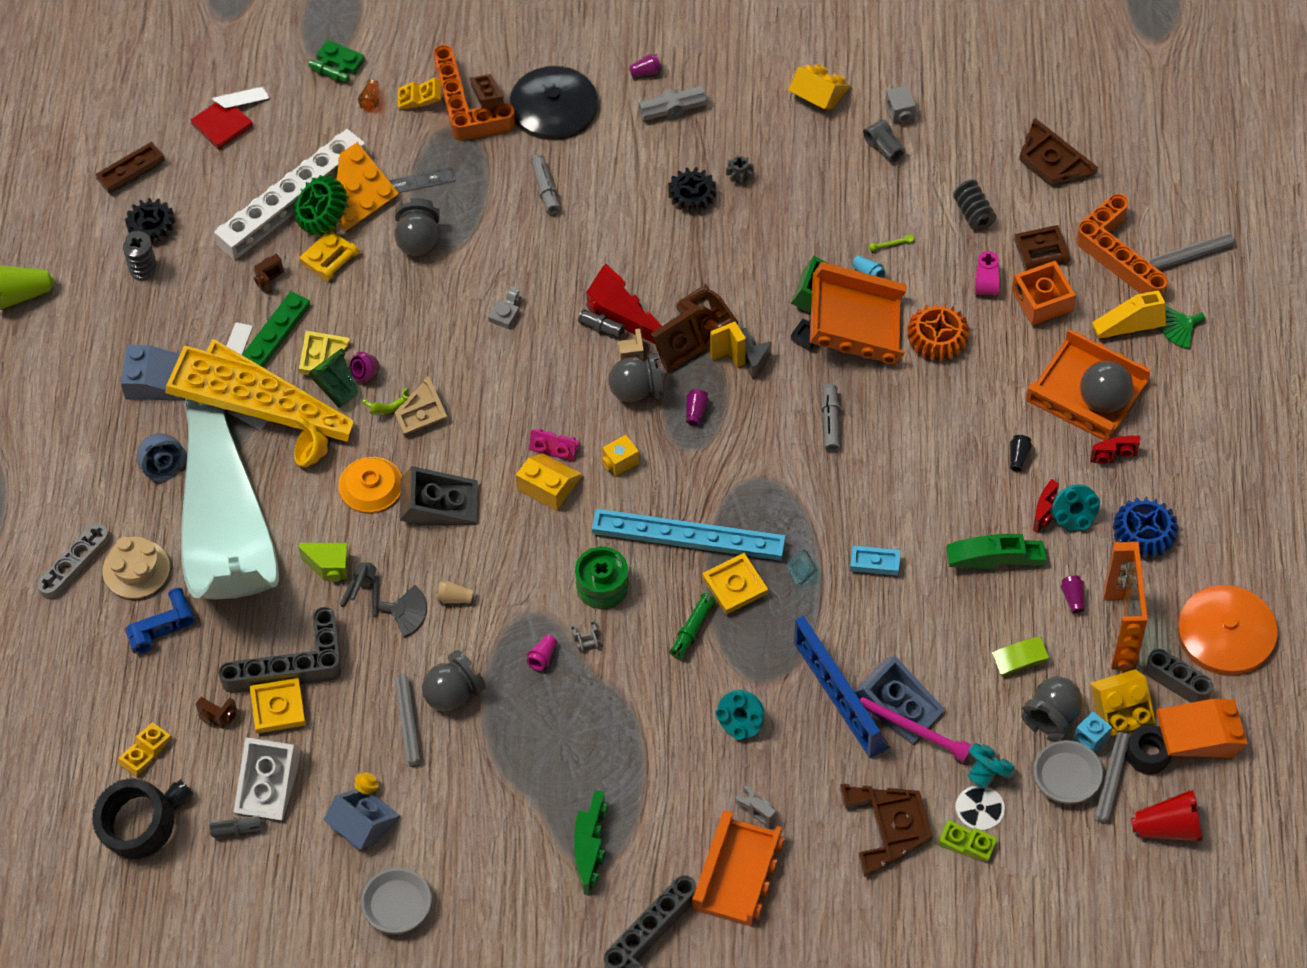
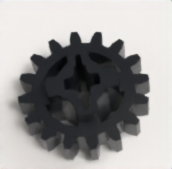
M687 167L685 173L679 170L677 171V177L671 176V182H668V197L672 198L673 205L678 204L679 210L686 207L687 212H690L691 208L699 212V207L702 206L704 209H707V203L713 204V197H716V181H713L712 175L706 176V170L698 172V168L695 167L693 171H690Z
M148 198L146 203L139 200V206L133 204V211H127L128 217L125 218L128 233L133 231L145 232L150 237L151 243L155 238L160 242L162 235L168 237V230H174L173 223H175L173 209L168 207L167 202L161 204L160 199L152 202L151 198Z

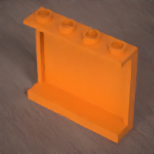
M821 262L813 273L810 343L840 350L843 353L859 355L866 359L882 361L885 364L896 365L905 354V350L899 349L900 302L906 293L907 284Z
M1068 329L1066 340L1037 382L1032 381L1029 385L1026 401L1104 441L1113 437L1149 383L1151 370L1143 364L1126 358L1121 353H1116L1106 348L1101 343H1096L1086 338L1081 333ZM1100 361H1113L1121 364L1127 369L1133 380V394L1130 401L1124 408L1114 413L1104 414L1092 410L1083 401L1080 393V382L1084 372L1091 365Z

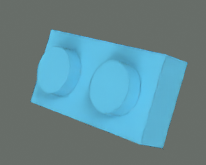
M852 545L850 571L898 576L901 550Z

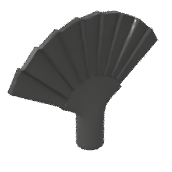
M414 585L394 603L379 601L378 610L392 613L403 637L412 634L422 624L426 613V602L421 590Z

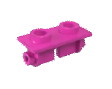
M541 428L538 430L531 429L529 450L574 461L575 450H578L580 441H577L575 437L556 436L555 433L543 431Z

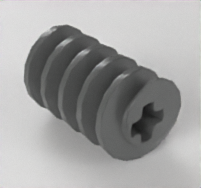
M967 180L955 189L953 198L971 229L983 230L995 222L996 214L993 213L988 200H985L986 196L982 193V189L978 186L976 180Z
M141 231L129 233L123 243V251L129 273L134 278L145 279L155 272L157 265L150 237Z

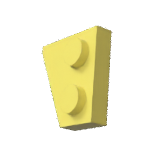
M306 331L298 374L322 377L349 346L350 338Z

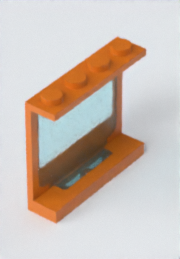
M1113 542L1103 588V600H1123L1125 616L1121 618L1111 661V669L1126 671L1137 666L1148 618L1139 543Z

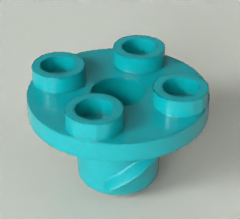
M1075 484L1068 486L1056 496L1053 502V517L1064 529L1086 530L1099 512L1100 499L1086 485Z
M732 690L725 694L719 701L715 711V716L723 729L737 740L756 735L765 723V710L761 701L754 694L746 690Z
M975 743L968 749L977 759L968 773V778L978 787L987 788L997 774L1008 779L1014 774L1015 766L1004 758L1001 761L994 756L996 751L988 745Z

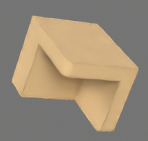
M635 329V339L617 342L620 360L632 357L644 361L640 329Z

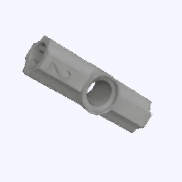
M701 86L680 92L676 89H668L660 97L638 102L640 116L643 121L666 115L669 118H677L685 110L707 105L705 91Z

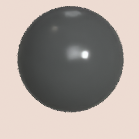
M1100 361L1091 365L1084 372L1080 382V393L1083 401L1092 410L1104 414L1114 413L1124 408L1130 401L1133 394V380L1130 373L1121 364L1113 361Z

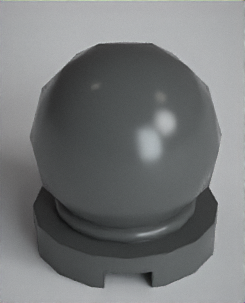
M411 198L410 203L402 204L400 202L395 207V221L397 224L394 236L396 244L408 255L424 256L432 251L438 243L439 230L437 224L439 223L440 209L435 208L432 201L423 198Z
M657 353L647 354L648 360L645 361L639 358L628 357L620 360L612 367L608 384L611 392L617 399L627 403H636L644 400L649 394L653 395L654 400L664 398L661 368H658L656 361L659 360Z
M460 650L448 655L449 663H440L432 667L423 679L422 692L424 699L430 707L440 712H449L461 708L468 700L470 692L478 695L486 688L480 673L475 676L469 667L472 662Z
M1055 676L1046 679L1038 686L1033 699L1028 700L1022 707L1024 712L1021 717L1026 725L1035 733L1039 729L1048 734L1046 739L1053 741L1061 740L1069 729L1068 724L1074 721L1081 711L1083 698L1077 684L1067 678Z

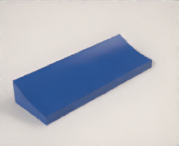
M804 615L795 619V646L867 756L871 758L891 748Z

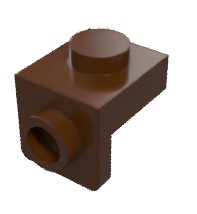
M277 253L265 258L261 263L254 266V281L260 289L263 288L268 294L272 292L270 280L284 273L282 259Z
M202 696L195 703L198 717L207 724L213 723L221 729L227 723H231L237 714L236 704L232 698H229L222 708Z

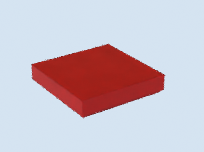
M217 102L190 119L191 124L218 150L253 127L252 121L236 106L225 108Z

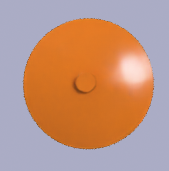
M1217 585L1200 590L1185 603L1178 620V638L1187 656L1201 668L1220 675H1242L1256 670L1269 659L1277 640V623L1268 605L1254 593L1236 586Z

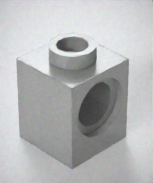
M907 85L886 90L885 106L892 123H904L913 120L915 103Z

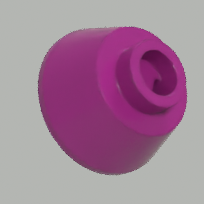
M357 352L353 355L349 367L351 375L356 381L367 383L378 374L380 365L375 356L365 352Z

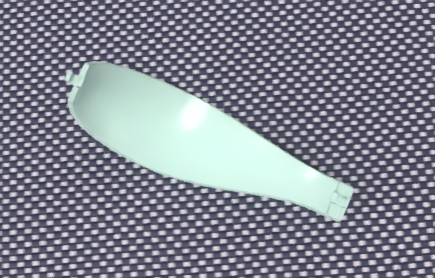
M186 399L184 405L188 422V451L182 512L181 557L184 580L188 591L194 598L218 600L237 599L276 587L279 581V572L273 542L231 435L225 409Z

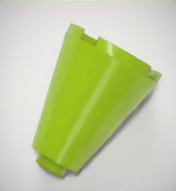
M0 265V310L49 293L50 287H54L53 275L48 274L46 269Z

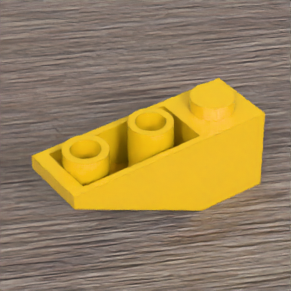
M1159 290L1137 294L1093 321L1092 326L1098 339L1166 326L1165 301Z

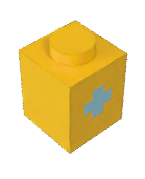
M627 435L602 447L603 458H601V462L607 471L611 470L615 477L639 464V451Z

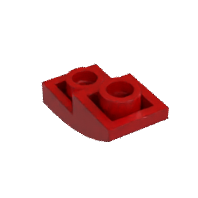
M1140 436L1115 437L1093 445L1090 462L1107 464L1114 463L1115 455L1123 457L1137 456Z
M1053 479L1048 482L1037 503L1033 523V531L1036 533L1042 527H1047L1053 518V515H1051L1052 505L1058 495L1059 483Z

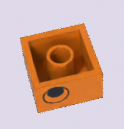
M1056 260L1014 275L1012 292L1032 326L1074 310L1076 294Z

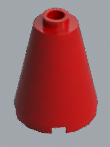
M1194 790L1184 792L1136 811L1135 817L1131 818L1133 833L1138 832L1139 837L1203 841Z

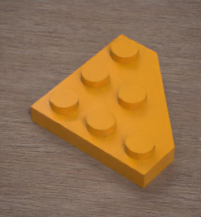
M358 142L340 153L336 180L340 181L347 190L346 195L349 199L346 203L349 207L344 211L346 215L342 216V223L338 224L346 233L395 199L399 193Z

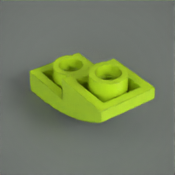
M1041 636L992 652L1002 676H1006L1024 667L1029 669L1050 659Z
M948 819L937 845L964 856L988 861L997 838L975 827L969 830Z

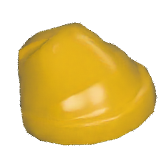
M298 416L295 422L303 431L295 444L294 460L297 465L305 468L316 464L328 453V439L317 431V427L314 424L308 423L302 416Z

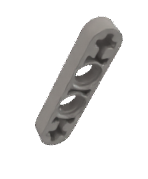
M91 525L42 575L37 583L42 597L52 599L58 596L107 545L109 535L104 525ZM95 534H96V535H100V534H101L102 537H101V538H99V537H95V538H94L93 535H95ZM79 549L88 550V553L83 557L75 555ZM69 565L72 567L71 571L67 574L59 573L62 566ZM53 584L54 586L52 589L49 587L45 589V585L51 586Z

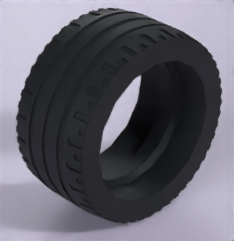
M127 778L113 783L101 793L94 805L92 824L97 837L108 849L125 858L142 859L155 854L165 846L173 832L175 817L172 805L163 792L144 780ZM138 797L149 798L152 801L154 812L152 822L147 830L132 840L121 841L117 839L114 832V822L121 807L128 801Z

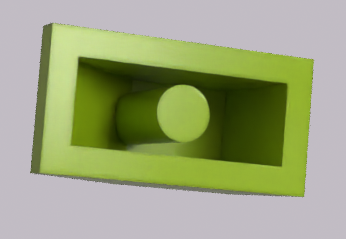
M299 543L301 559L323 580L332 582L348 580L349 550L347 543Z

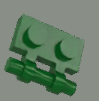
M327 39L316 53L318 61L311 59L308 67L314 69L318 74L322 75L324 73L331 76L337 82L341 80L347 83L350 75L346 74V72L355 75L364 63L365 56Z

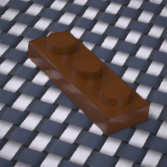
M491 74L470 78V85L482 108L495 109L499 105H504L503 96Z
M150 142L96 173V179L109 194L164 162V155L153 142Z

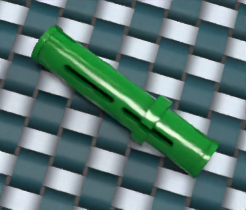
M703 593L685 626L678 631V638L669 650L673 657L678 649H680L676 658L683 659L690 644L695 642L697 632L716 602L712 595L707 603L705 602L709 594Z

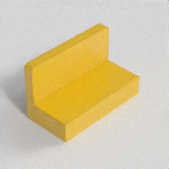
M736 321L710 332V357L712 360H716L729 354L738 368L745 365L746 338Z

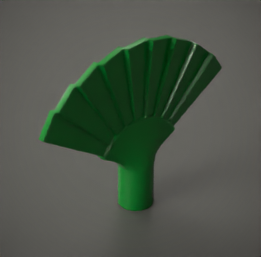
M1165 305L1166 326L1160 327L1161 331L1170 342L1182 348H1189L1193 326L1206 320L1204 313L1201 312L1193 316H1187Z

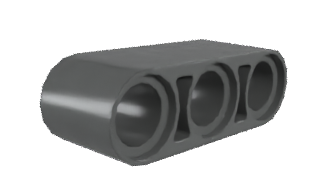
M1154 649L1150 652L1145 670L1151 679L1190 703L1210 699L1213 682L1208 676L1163 649ZM1154 663H1160L1162 666H1157ZM1178 675L1183 677L1184 679H1178L1175 676ZM1199 688L1204 690L1205 692H1199L1196 689Z

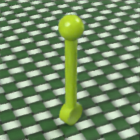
M908 234L903 239L880 244L871 243L869 250L874 252L878 248L896 244H912L914 237Z

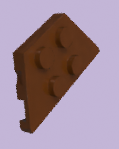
M1033 119L1030 131L1025 139V144L1019 155L1020 161L1050 185L1097 173L1098 167L1039 120Z

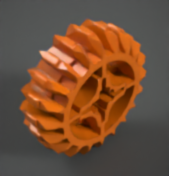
M934 303L932 308L925 305L924 310L918 308L916 314H912L907 326V338L910 340V347H915L914 351L916 354L922 352L923 359L930 356L931 361L939 358L942 362L944 357L951 360L953 354L959 356L961 350L966 348V343L969 341L970 328L966 317H962L961 311L955 312L954 306L948 309L945 303L942 307H938Z

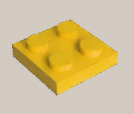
M745 553L702 573V579L726 615L768 594L767 586Z
M299 678L249 686L256 734L306 725Z

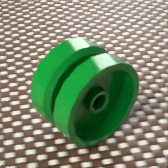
M600 546L590 548L579 557L575 566L576 590L578 597L584 604L596 609H608L615 607L624 600L628 594L629 572L623 555L613 548Z

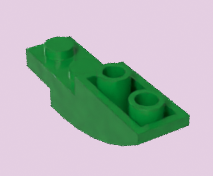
M1023 534L985 535L946 545L949 567L996 569L998 564L1045 566L1047 562L1044 542L1024 540Z
M597 790L594 791L589 811L578 810L574 831L576 870L585 895L590 894L591 887H596L599 878V872H596L598 864H603L605 849H602V840L599 839L602 831V825L599 823L601 817H606L609 803L605 802V792Z

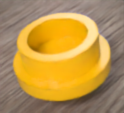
M364 772L356 775L354 786L359 792L371 795L373 791L378 789L379 783L373 774Z

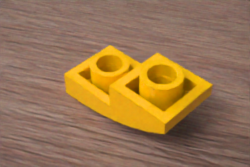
M437 78L430 79L420 85L411 82L398 88V109L422 107L441 100V80Z
M152 722L135 737V744L118 757V764L134 776H139L163 750L171 739V735Z

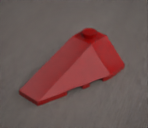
M605 264L586 292V306L588 310L597 315L604 314L608 319L624 324L625 330L634 335L635 329H640L641 338L655 344L651 333L662 327L651 312L645 313L643 311V307L639 302L640 299L636 294L631 296L624 288L626 282L612 268Z

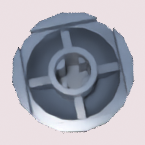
M156 433L148 436L139 445L137 451L139 468L150 480L157 482L172 479L175 476L172 473L176 472L179 468L182 469L186 460L185 449L177 439L168 434Z

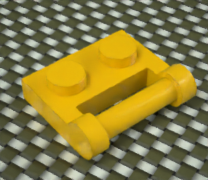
M331 230L329 234L325 233L299 257V261L328 282L342 265L351 257H356L360 251L355 244L347 242ZM344 251V252H343L335 261H333L328 267H325V266H326L329 262H331L340 252Z

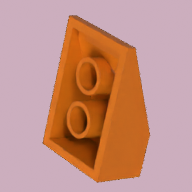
M1209 699L1161 708L1156 711L1168 756L1233 758L1248 744L1234 699Z

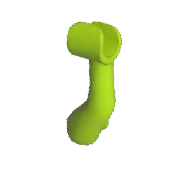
M403 389L402 397L389 404H381L379 402L372 404L367 399H364L362 403L370 408V414H390L407 401L409 389Z

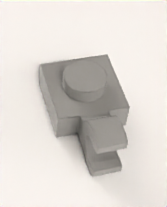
M511 286L506 300L498 299L488 316L489 322L510 329L520 312L519 307L516 306L521 298L518 295L520 289Z
M745 786L744 793L749 797L743 799L737 795L735 802L749 810V814L769 829L776 819V811L773 805L766 800H760L758 797L754 798L753 789Z

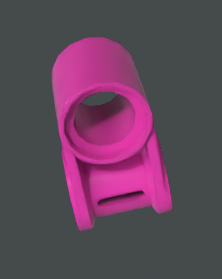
M984 251L978 257L975 295L998 296L999 259L994 252Z

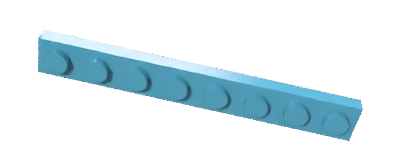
M596 509L592 525V534L738 555L745 553L746 556L782 561L785 545V535Z

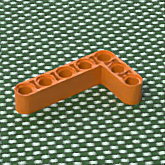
M447 45L437 46L433 51L435 70L438 79L441 80V93L453 137L456 140L465 141L505 133L514 129V108L508 103L499 105L495 109L480 107L468 110L453 50Z
M1114 194L1080 222L1076 243L1081 249L1140 294L1159 290L1164 299L1168 284L1166 275L1111 234L1126 219L1129 204L1126 196Z

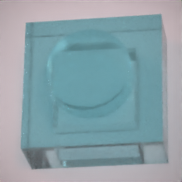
M801 550L786 564L795 583L801 585L818 570L808 551Z

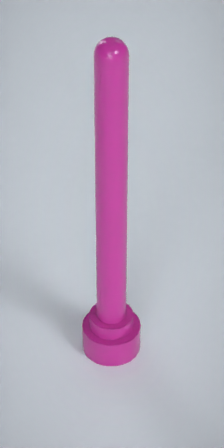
M866 698L859 699L866 710L950 750V754L954 755V758L961 762H964L969 753L968 749L972 744L964 740L961 742L956 740L954 742Z

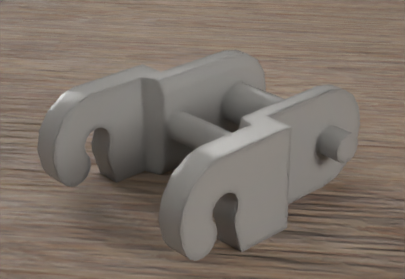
M590 619L591 633L584 635L576 632L574 624L570 625L574 641L579 643L577 649L580 648L581 652L584 651L585 647L593 645L598 648V643H600V640L596 639L597 628L594 624V619ZM592 636V641L582 643L581 639Z

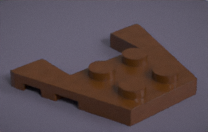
M840 784V792L845 809L868 804L872 805L883 844L881 848L859 852L858 857L864 877L873 874L932 840L933 835L920 791L896 788L882 790L872 789V786H862L860 788L850 787V784Z

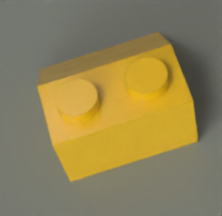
M541 453L529 457L517 472V490L557 511L581 479L582 473Z

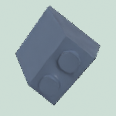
M354 789L336 795L323 820L330 825L333 831L343 835L352 846L361 850L374 845L399 820L400 815L373 793L366 795Z

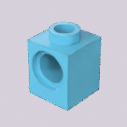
M1092 712L1076 727L1074 741L1089 747L1096 754L1109 741L1112 726L1095 712Z

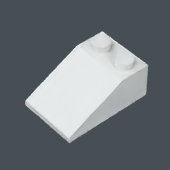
M245 738L233 813L252 816L259 815V817L283 820L298 771L301 745Z

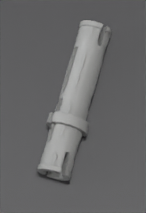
M540 154L534 155L530 162L540 188L539 196L545 204L546 212L550 215L556 214L560 210L556 198V188L552 185L544 156Z
M826 384L822 388L824 403L821 405V410L824 413L825 449L829 452H835L840 449L838 387L834 384Z

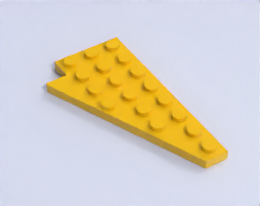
M214 339L211 340L207 351L184 345L165 389V393L176 397L287 425L292 428L302 429L295 422L298 416H302L308 423L314 424L317 427V431L324 436L347 442L354 424V420Z

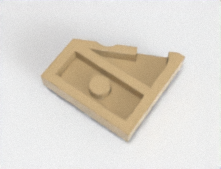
M429 376L423 380V383L412 392L407 401L394 413L403 436L447 419L445 410Z

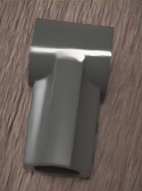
M882 119L863 130L866 142L871 147L876 146L889 162L898 161L905 153V148L894 137L892 129L886 120Z

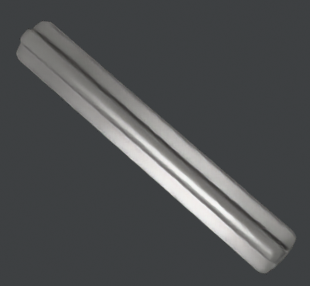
M1227 233L1151 258L1150 264L1158 270L1231 247L1234 245L1235 240L1231 233Z
M406 675L397 676L395 683L406 761L409 766L418 765L420 757L409 680Z
M1118 732L1116 734L1095 815V820L1098 822L1107 823L1109 820L1130 737L1127 733Z

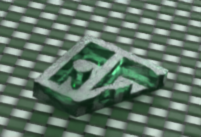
M342 348L313 368L308 374L339 409L356 397L358 393L356 384L352 380L351 369L346 365L344 359L345 352Z

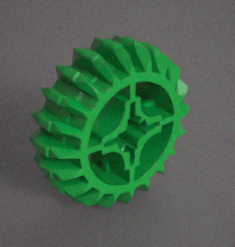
M321 175L318 178L313 177L311 182H306V187L304 189L300 188L301 194L296 196L298 201L294 204L296 210L293 214L296 216L295 221L299 224L298 226L315 236H323L325 233L329 234L331 229H336V224L342 223L341 218L343 215H346L344 211L349 207L346 203L349 197L346 195L347 190L343 187L344 185L331 176Z

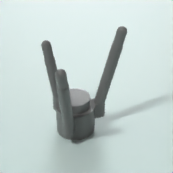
M367 562L358 564L357 571L353 574L352 581L340 605H345L351 592L350 599L354 601L360 587L367 588L372 585V615L376 617L378 582L380 578L375 575L377 569L373 564Z

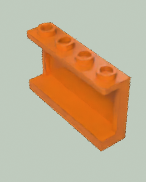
M723 810L693 896V910L752 927L754 918L759 919L763 907V904H760L761 897L767 896L770 882L767 881L769 873L774 874L777 866L776 852H781L784 845L785 837L781 836L782 827L776 826L775 831L734 820L733 812Z

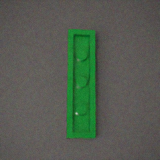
M290 291L243 352L242 356L264 367L310 307V300Z

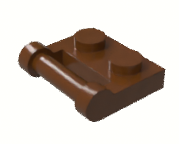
M1058 225L1014 234V241L1020 254L1024 271L1055 260L1061 263L1070 262L1069 252ZM1057 249L1059 252L1056 254L1037 257L1031 259L1030 255L1043 253Z

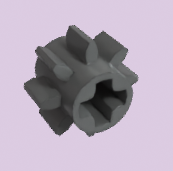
M737 156L733 160H728L726 176H731V182L743 184L747 179H752L754 164H748V157Z

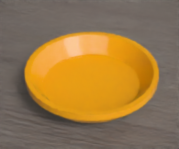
M365 457L358 459L348 465L340 476L338 487L341 499L349 508L360 513L372 514L382 512L393 506L400 498L402 474L396 465L384 458Z

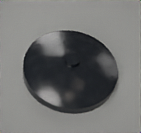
M546 66L530 71L517 81L510 95V105L514 108L516 125L528 135L543 140H562L573 137L585 130L597 113L598 101L594 85L584 74L568 67Z

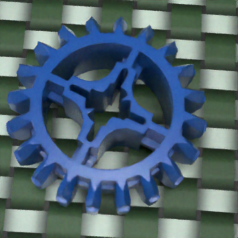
M1147 496L1144 498V501L1137 497L1134 503L1128 500L1125 506L1121 505L1119 511L1115 514V522H1113L1114 539H1119L1118 542H1138L1139 552L1144 559L1148 554L1155 558L1157 553L1163 555L1166 549L1170 550L1177 539L1179 530L1177 516H1172V509H1166V503L1157 504V498L1153 502L1149 501ZM1157 521H1158V522L1161 524V526L1163 527L1164 532L1160 529V526H1158V525L1156 524ZM1127 524L1131 526V529L1135 532L1134 534L1129 530Z

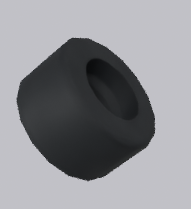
M1148 724L1133 730L1128 740L1126 756L1129 764L1135 770L1145 774H1155L1164 770L1169 764L1171 756H1168L1161 727ZM1152 744L1158 748L1159 753L1155 755L1146 754L1140 749V746Z

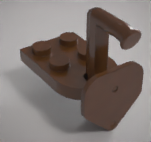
M704 284L703 287L690 293L677 303V310L682 314L651 333L662 365L667 372H671L710 346L711 331L734 321L738 325L737 319L723 299L714 291L709 290L707 284ZM707 296L711 309L697 306L694 303Z

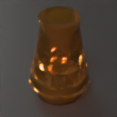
M374 79L366 82L364 89L358 97L359 106L365 111H373L380 103L379 83Z

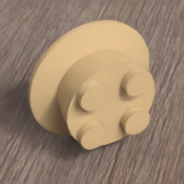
M121 537L117 540V543L104 561L103 579L106 586L120 597L127 599L144 598L154 594L165 584L170 573V561L164 549L154 542L142 537Z

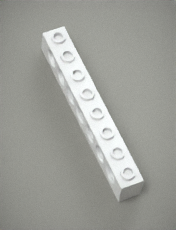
M348 129L344 130L341 134H337L332 141L320 147L314 155L305 159L278 183L270 186L265 193L252 200L247 207L238 211L225 224L220 225L214 231L217 246L233 260L239 258L294 215L293 212L296 210L294 204L298 201L296 196L301 194L300 188L304 189L306 182H311L313 177L318 178L319 175L331 176L336 179L340 153L356 142L366 152L365 143Z

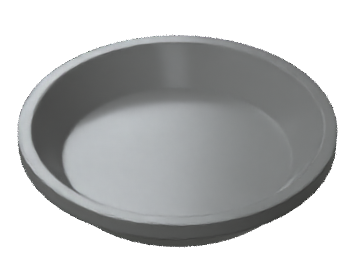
M1063 740L1051 743L1040 751L1034 762L1033 775L1038 788L1048 798L1063 804H1077L1088 800L1098 791L1102 782L1103 769L1099 758L1089 747L1079 742Z
M391 868L381 871L373 876L364 887L361 896L362 912L367 922L381 932L387 934L409 932L418 927L426 919L430 911L431 892L429 886L419 874L409 869Z

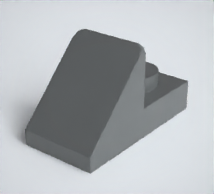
M743 328L740 330L746 338L745 363L751 378L755 379L771 355L772 343L766 342L756 345L754 336H750L747 328Z

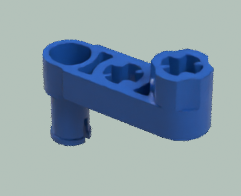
M174 588L168 592L174 609L127 626L125 632L133 653H146L153 647L152 639L181 630L195 622L193 610L187 604L182 588Z

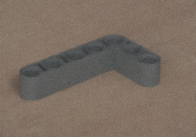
M320 607L313 614L316 651L224 663L218 672L223 689L229 693L250 691L249 686L293 678H299L300 684L329 681L338 678L342 668L338 627L334 611L329 607ZM323 621H330L326 624H322ZM325 642H332L329 645H323ZM328 663H334L332 666H325ZM309 666L308 669L301 670L302 667ZM280 669H284L283 672H281V673H276V671H278V670H280ZM253 673H260L257 676H251ZM229 676H235L233 679H227Z
M687 875L676 878L607 949L603 958L604 968H645L638 961L693 904V896L696 891L695 880ZM686 888L689 889L690 892L687 894H682L679 892V890ZM665 906H671L673 910L665 912L662 910V908ZM647 924H654L656 928L648 930L645 926ZM630 942H637L639 944L635 948L627 946ZM612 960H619L622 962L618 966H612L609 964Z

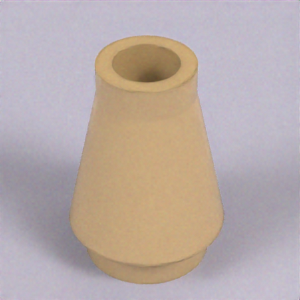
M448 580L446 582L440 581L437 600L442 601V604H471L473 590Z

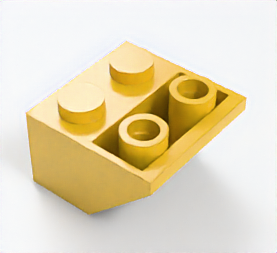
M807 64V66H798L788 91L823 109H833L850 89L851 84L845 82L846 78L834 73L831 75L827 73V68L819 64H815V66Z
M1136 669L1089 683L1098 716L1112 726L1110 737L1115 736L1118 732L1125 733L1140 726L1155 723L1146 676Z

